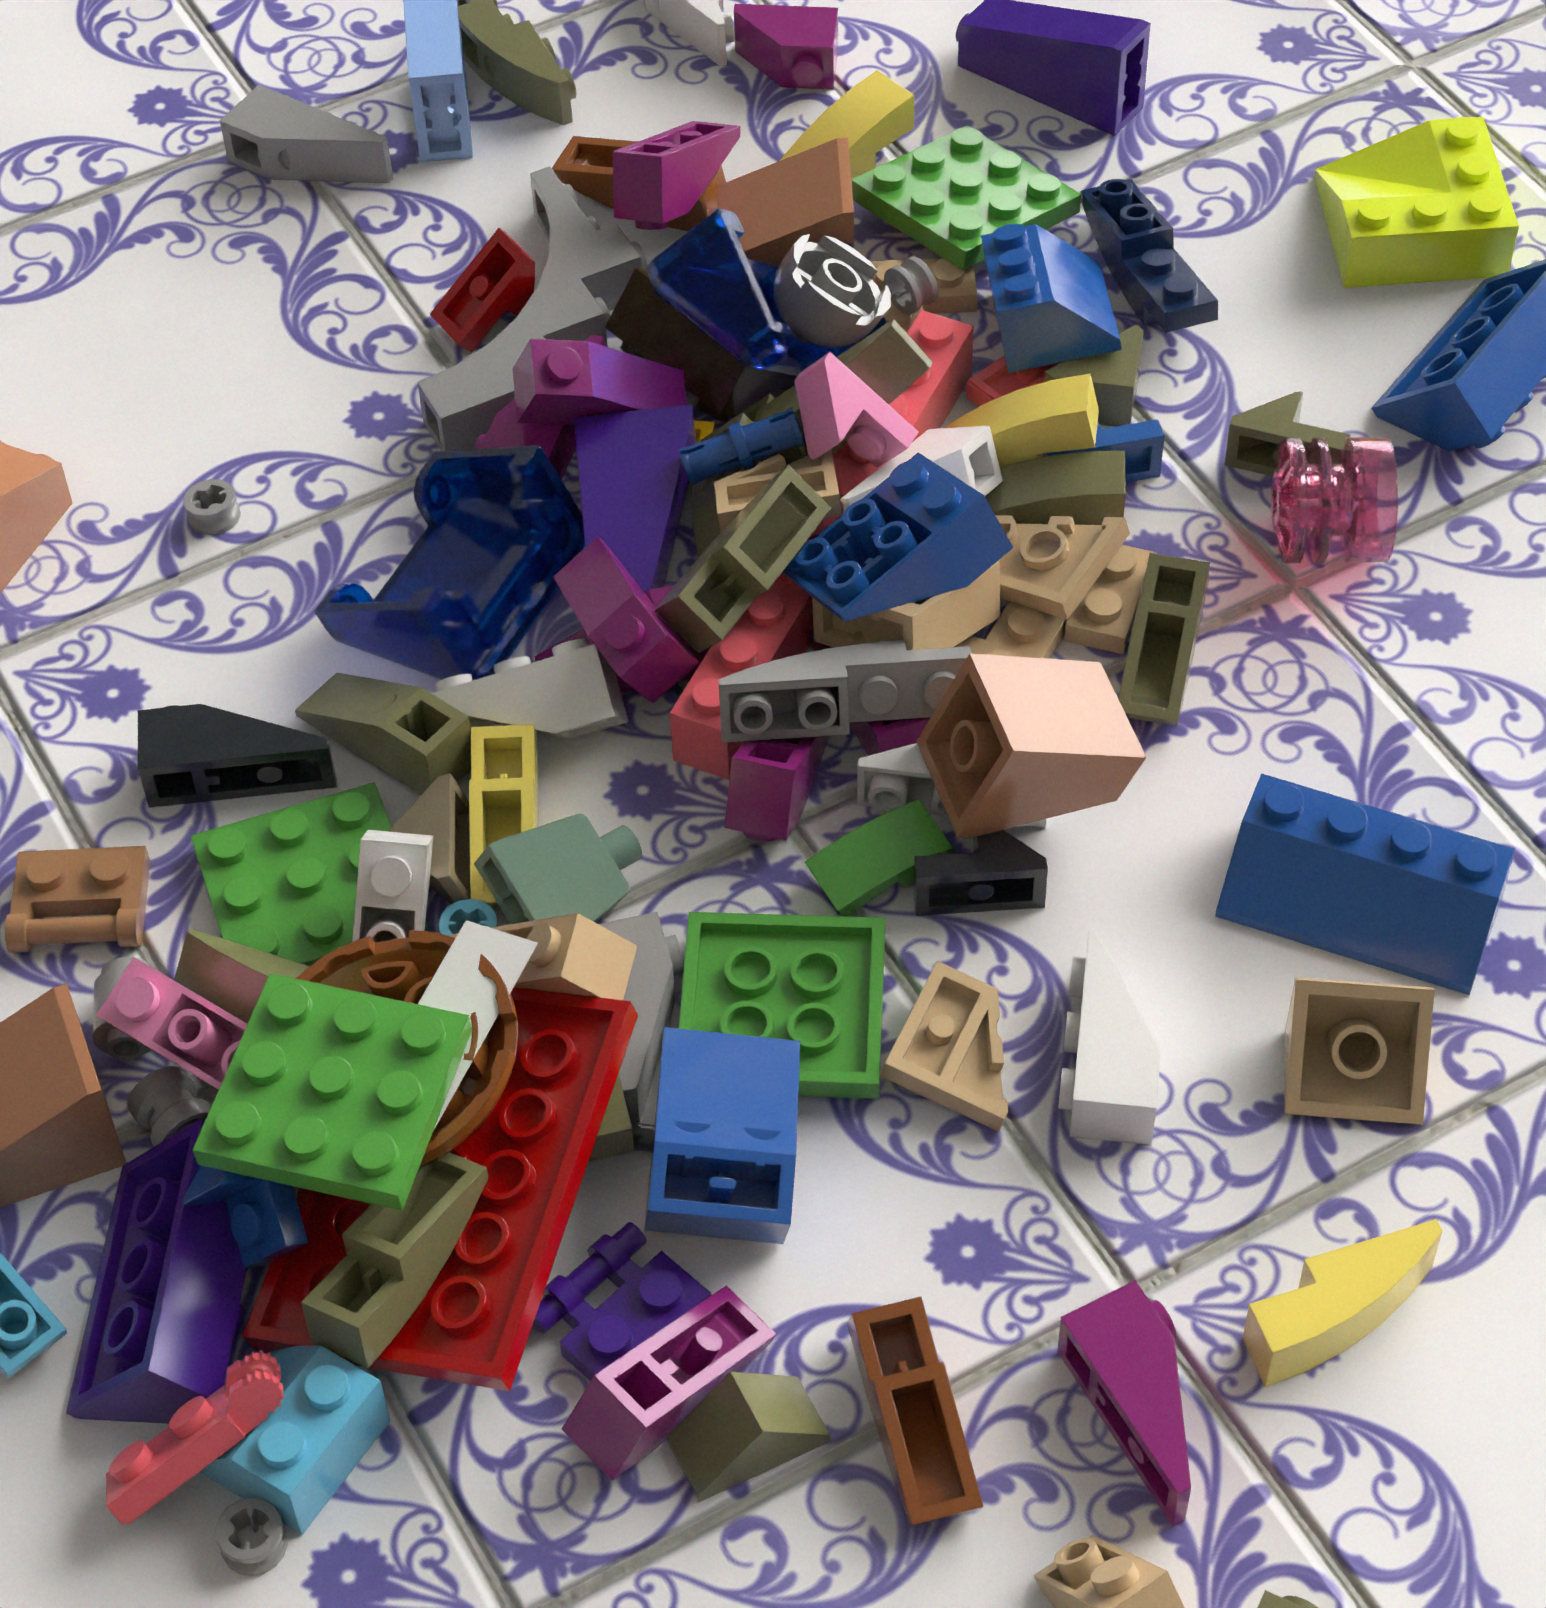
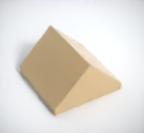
M1295 977L1285 1027L1284 1113L1423 1125L1434 988Z

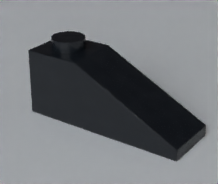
M204 704L171 705L164 708L138 710V772L149 808L337 788V778L328 738Z

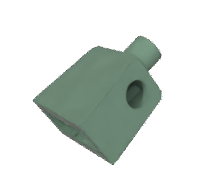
M575 814L489 844L475 861L474 865L510 924L579 913L596 923L630 892L628 882L620 870L642 858V849L637 837L627 826L621 825L599 837L585 815Z

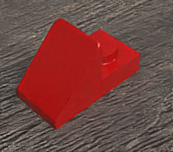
M498 228L430 312L431 317L460 347L472 353L506 310L516 316L519 315L534 293L535 261L504 230Z

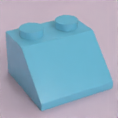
M292 1346L270 1351V1356L272 1358L276 1357L277 1364H280L281 1380L279 1382L283 1384L284 1399H281V1407L278 1406L275 1409V1413L269 1412L268 1418L248 1432L244 1439L200 1471L242 1499L257 1498L269 1502L279 1512L282 1523L301 1535L308 1529L391 1422L381 1381L323 1346Z

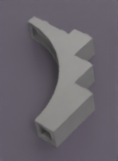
M550 166L530 173L534 215L549 241L548 259L536 290L519 315L490 343L457 365L417 382L423 423L446 459L473 450L478 437L481 434H487L495 415L515 399L512 368L530 339L585 341L593 334L603 337L605 346L608 347L607 329L605 326L610 318L609 311L615 308L635 268L648 270L646 257L641 246L636 241L630 242L617 223L600 229L598 222L593 216L586 217L580 208L577 195L570 184L563 185Z

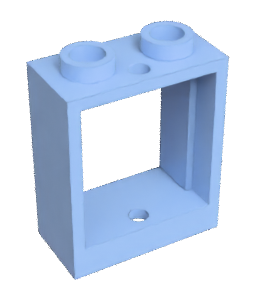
M403 0L408 78L420 162L473 158L467 80L457 0Z

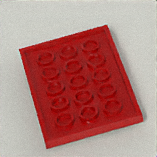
M522 988L512 989L510 994L515 1005L518 1021V1043L511 1076L503 1094L488 1117L467 1139L450 1151L452 1154L485 1166L488 1173L487 1182L452 1253L425 1297L396 1337L369 1368L505 1391L511 1390L638 1018V1014L631 1001ZM300 1188L296 1200L308 1243L271 1262L242 1335L253 1349L270 1352L292 1346H316L310 1341L301 1302L346 1256L342 1234L371 1203ZM347 1360V1361H349L350 1363L354 1364L355 1366L363 1367V1366H361V1365H359V1364H356V1363H354V1362H352V1361H350V1360Z

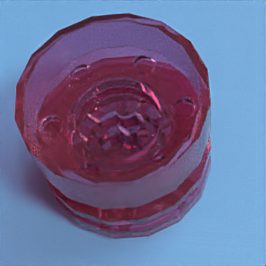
M1346 437L1341 448L1338 464H1332V457L1326 438H1312L1307 462L1301 438H1282L1277 466L1273 473L1271 484L1272 526L1277 535L1278 550L1282 563H1301L1305 552L1306 539L1311 561L1314 563H1325L1330 551L1332 536H1338L1345 562H1388L1393 553L1398 514L1397 469L1390 438Z

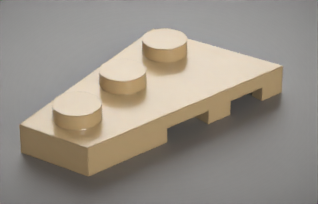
M995 515L1013 546V549L998 560L1000 562V599L1068 620L1129 536L1130 532L1125 517H1104L1102 525H1075L1073 517L1051 516L1048 524H1016L1013 516Z

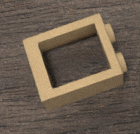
M997 561L965 588L919 600L924 602L921 605L908 603L845 622L812 597L814 641L831 647H840L870 642L904 640L907 650L953 648L1000 617V562Z

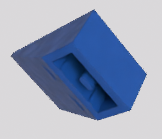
M918 452L908 461L898 465L888 478L864 498L851 504L840 518L817 537L804 543L783 570L782 575L845 622L965 588L1013 549V546L983 494Z
M664 1027L644 1231L784 1244L791 1225L796 1166L800 1041Z

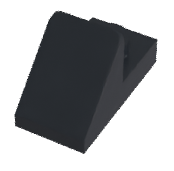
M1005 830L973 837V853L940 852L934 855L914 856L913 896L916 916L1045 908L1048 874L1047 859Z

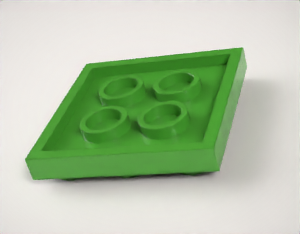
M969 126L956 129L952 133L851 179L854 202L963 271L985 260L981 235L993 233L997 228L1008 224H1021L1023 226L1037 224L1046 230L1080 212L1082 196L1081 193L1062 183L1057 177L1047 174L1022 159L1017 153L1005 149L985 137L980 131Z
M375 782L190 835L223 939L307 966H311L325 955L352 942L361 838L367 830L388 832L391 828ZM425 921V930H424V931H428V927H427L426 921Z
M689 912L679 1029L800 1041L798 1096L879 1099L886 918Z
M270 973L194 1145L193 1152L198 1165L403 1211L470 1038L472 1027L469 1015Z

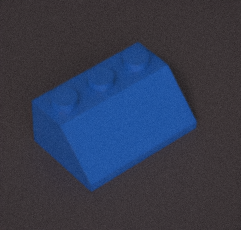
M1008 224L997 228L993 233L981 235L1008 373L1122 350L1120 336L1098 261L1037 224L1029 226Z

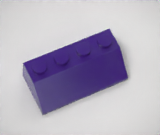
M204 1119L198 1120L122 1166L66 1414L72 1417L89 1420L169 1424L172 1416L185 1403L198 1396H203L206 1399L222 1386H225L233 1337L243 1317V1307L240 1301L246 1272L249 1268L243 1267L237 1241L231 1231V1219L226 1201L183 1206L182 1204L183 1198L201 1166L196 1161L193 1148L205 1123Z

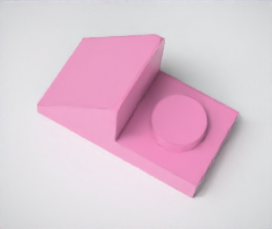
M831 352L800 372L794 381L807 451L811 460L820 457L845 439L857 455L869 460L878 468L907 450L919 433Z

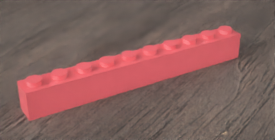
M923 310L919 312L907 334L933 361L928 371L889 404L919 432L914 440L928 429L941 428L964 390L966 382L972 376L974 326ZM848 442L833 454L840 499L880 468H876L869 460L857 455ZM842 515L827 517L821 521L807 541L817 537ZM782 573L768 591L752 601L724 639L710 647L670 711L673 761L730 780L732 757L744 741L722 743L718 679L773 660L806 653L810 647L809 631L814 630L812 597L782 575Z

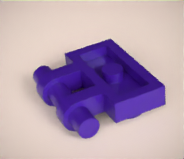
M632 1222L626 1223L612 1237L607 1234L602 1235L588 1248L589 1257L568 1276L557 1275L546 1285L532 1325L539 1333L545 1334L561 1319L565 1321L573 1330L559 1341L561 1356L589 1381L605 1367L712 1295L710 1291L662 1250L642 1268L633 1262L630 1257L647 1243L643 1232ZM608 1278L619 1289L595 1309L584 1298Z

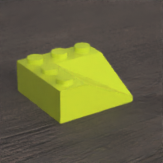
M1483 116L1428 120L1315 169L1314 180L1344 288L1481 279L1510 271L1519 225Z

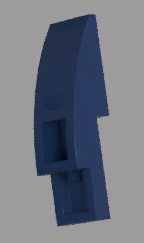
M1111 179L1101 183L1098 187L1080 191L1083 209L1102 256L1128 304L1143 325L1157 322L1163 331L1167 333L1218 320V299L1174 249L1173 227L1132 179Z

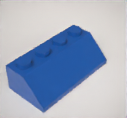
M1546 259L1484 279L1372 406L1371 409L1375 415L1447 451L1474 445L1475 448H1483L1499 439L1506 430L1504 427L1506 421L1514 412L1525 407L1533 399V389L1542 379L1546 378Z
M1261 773L1241 822L1215 917L1470 995L1503 898L1516 849Z

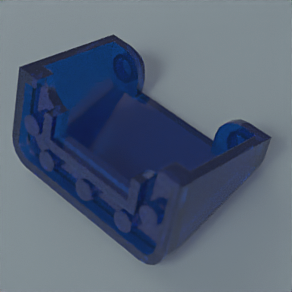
M718 208L657 255L646 268L650 283L658 297L744 365L798 376L800 372L827 353L831 352L835 357H838L857 344L832 349L805 344L794 338L790 326L786 325L782 320L774 301L775 275L779 267L746 258L739 242V238L745 232L737 214ZM884 316L863 339L887 324Z
M541 445L434 452L420 470L414 486L415 503L428 527L374 600L361 585L355 583L338 584L327 593L314 613L329 635L337 642L440 680L462 674H471L472 679L477 680L495 674L493 666L510 658L559 588L553 576L585 548L583 515Z

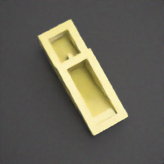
M876 70L827 108L803 132L780 161L836 138H848L851 179L875 169L876 153L914 129L915 95Z
M1091 373L1050 380L1016 390L977 407L945 428L990 426L1000 467L1043 457V453L1095 448L1099 409Z
M534 724L471 727V780H469L471 899L481 900L490 906L499 905L476 869L475 861L489 844L499 839L539 827L538 739Z
M1437 1219L1304 1259L1298 1289L1250 1303L1242 1339L1265 1388L1305 1373L1348 1350L1379 1327L1411 1296L1433 1267L1443 1231Z

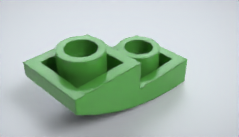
M917 799L891 810L844 835L807 859L805 864L839 914L848 917L894 883L898 882L904 889L914 882V856L934 855L940 852L955 853L956 851L924 805Z

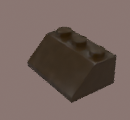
M637 268L632 273L605 326L608 331L623 341L620 346L623 352L683 370L686 392L689 391L699 399L696 406L705 414L720 421H727L729 416H736L769 393L774 398L778 397L795 385L794 381L800 372L812 365L811 362L701 282Z

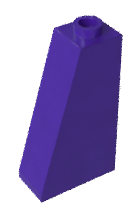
M984 0L971 13L965 14L957 26L955 38L958 42V66L1116 136L1144 106L1151 23L1137 18L1013 0Z
M692 404L575 417L574 424L585 547L599 536L644 593L651 589L664 587L689 484V478L683 465L679 448L696 443Z

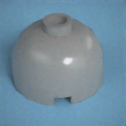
M810 234L802 235L786 254L775 275L774 301L789 333L802 343L824 348L838 349L860 342L873 330L891 307V293L888 286L886 285L882 292H880L877 284L872 280L878 270L853 247L829 236H823L819 243L807 242Z

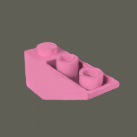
M135 957L132 958L96 1016L218 1090L247 1026V1023Z

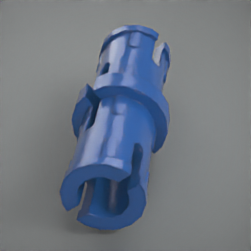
M791 407L758 422L755 421L744 426L740 422L729 425L728 432L700 443L679 448V452L691 484L695 485L698 482L712 478V476L739 467H743L744 471L752 469L756 466V461L783 450L786 451L805 444V441Z

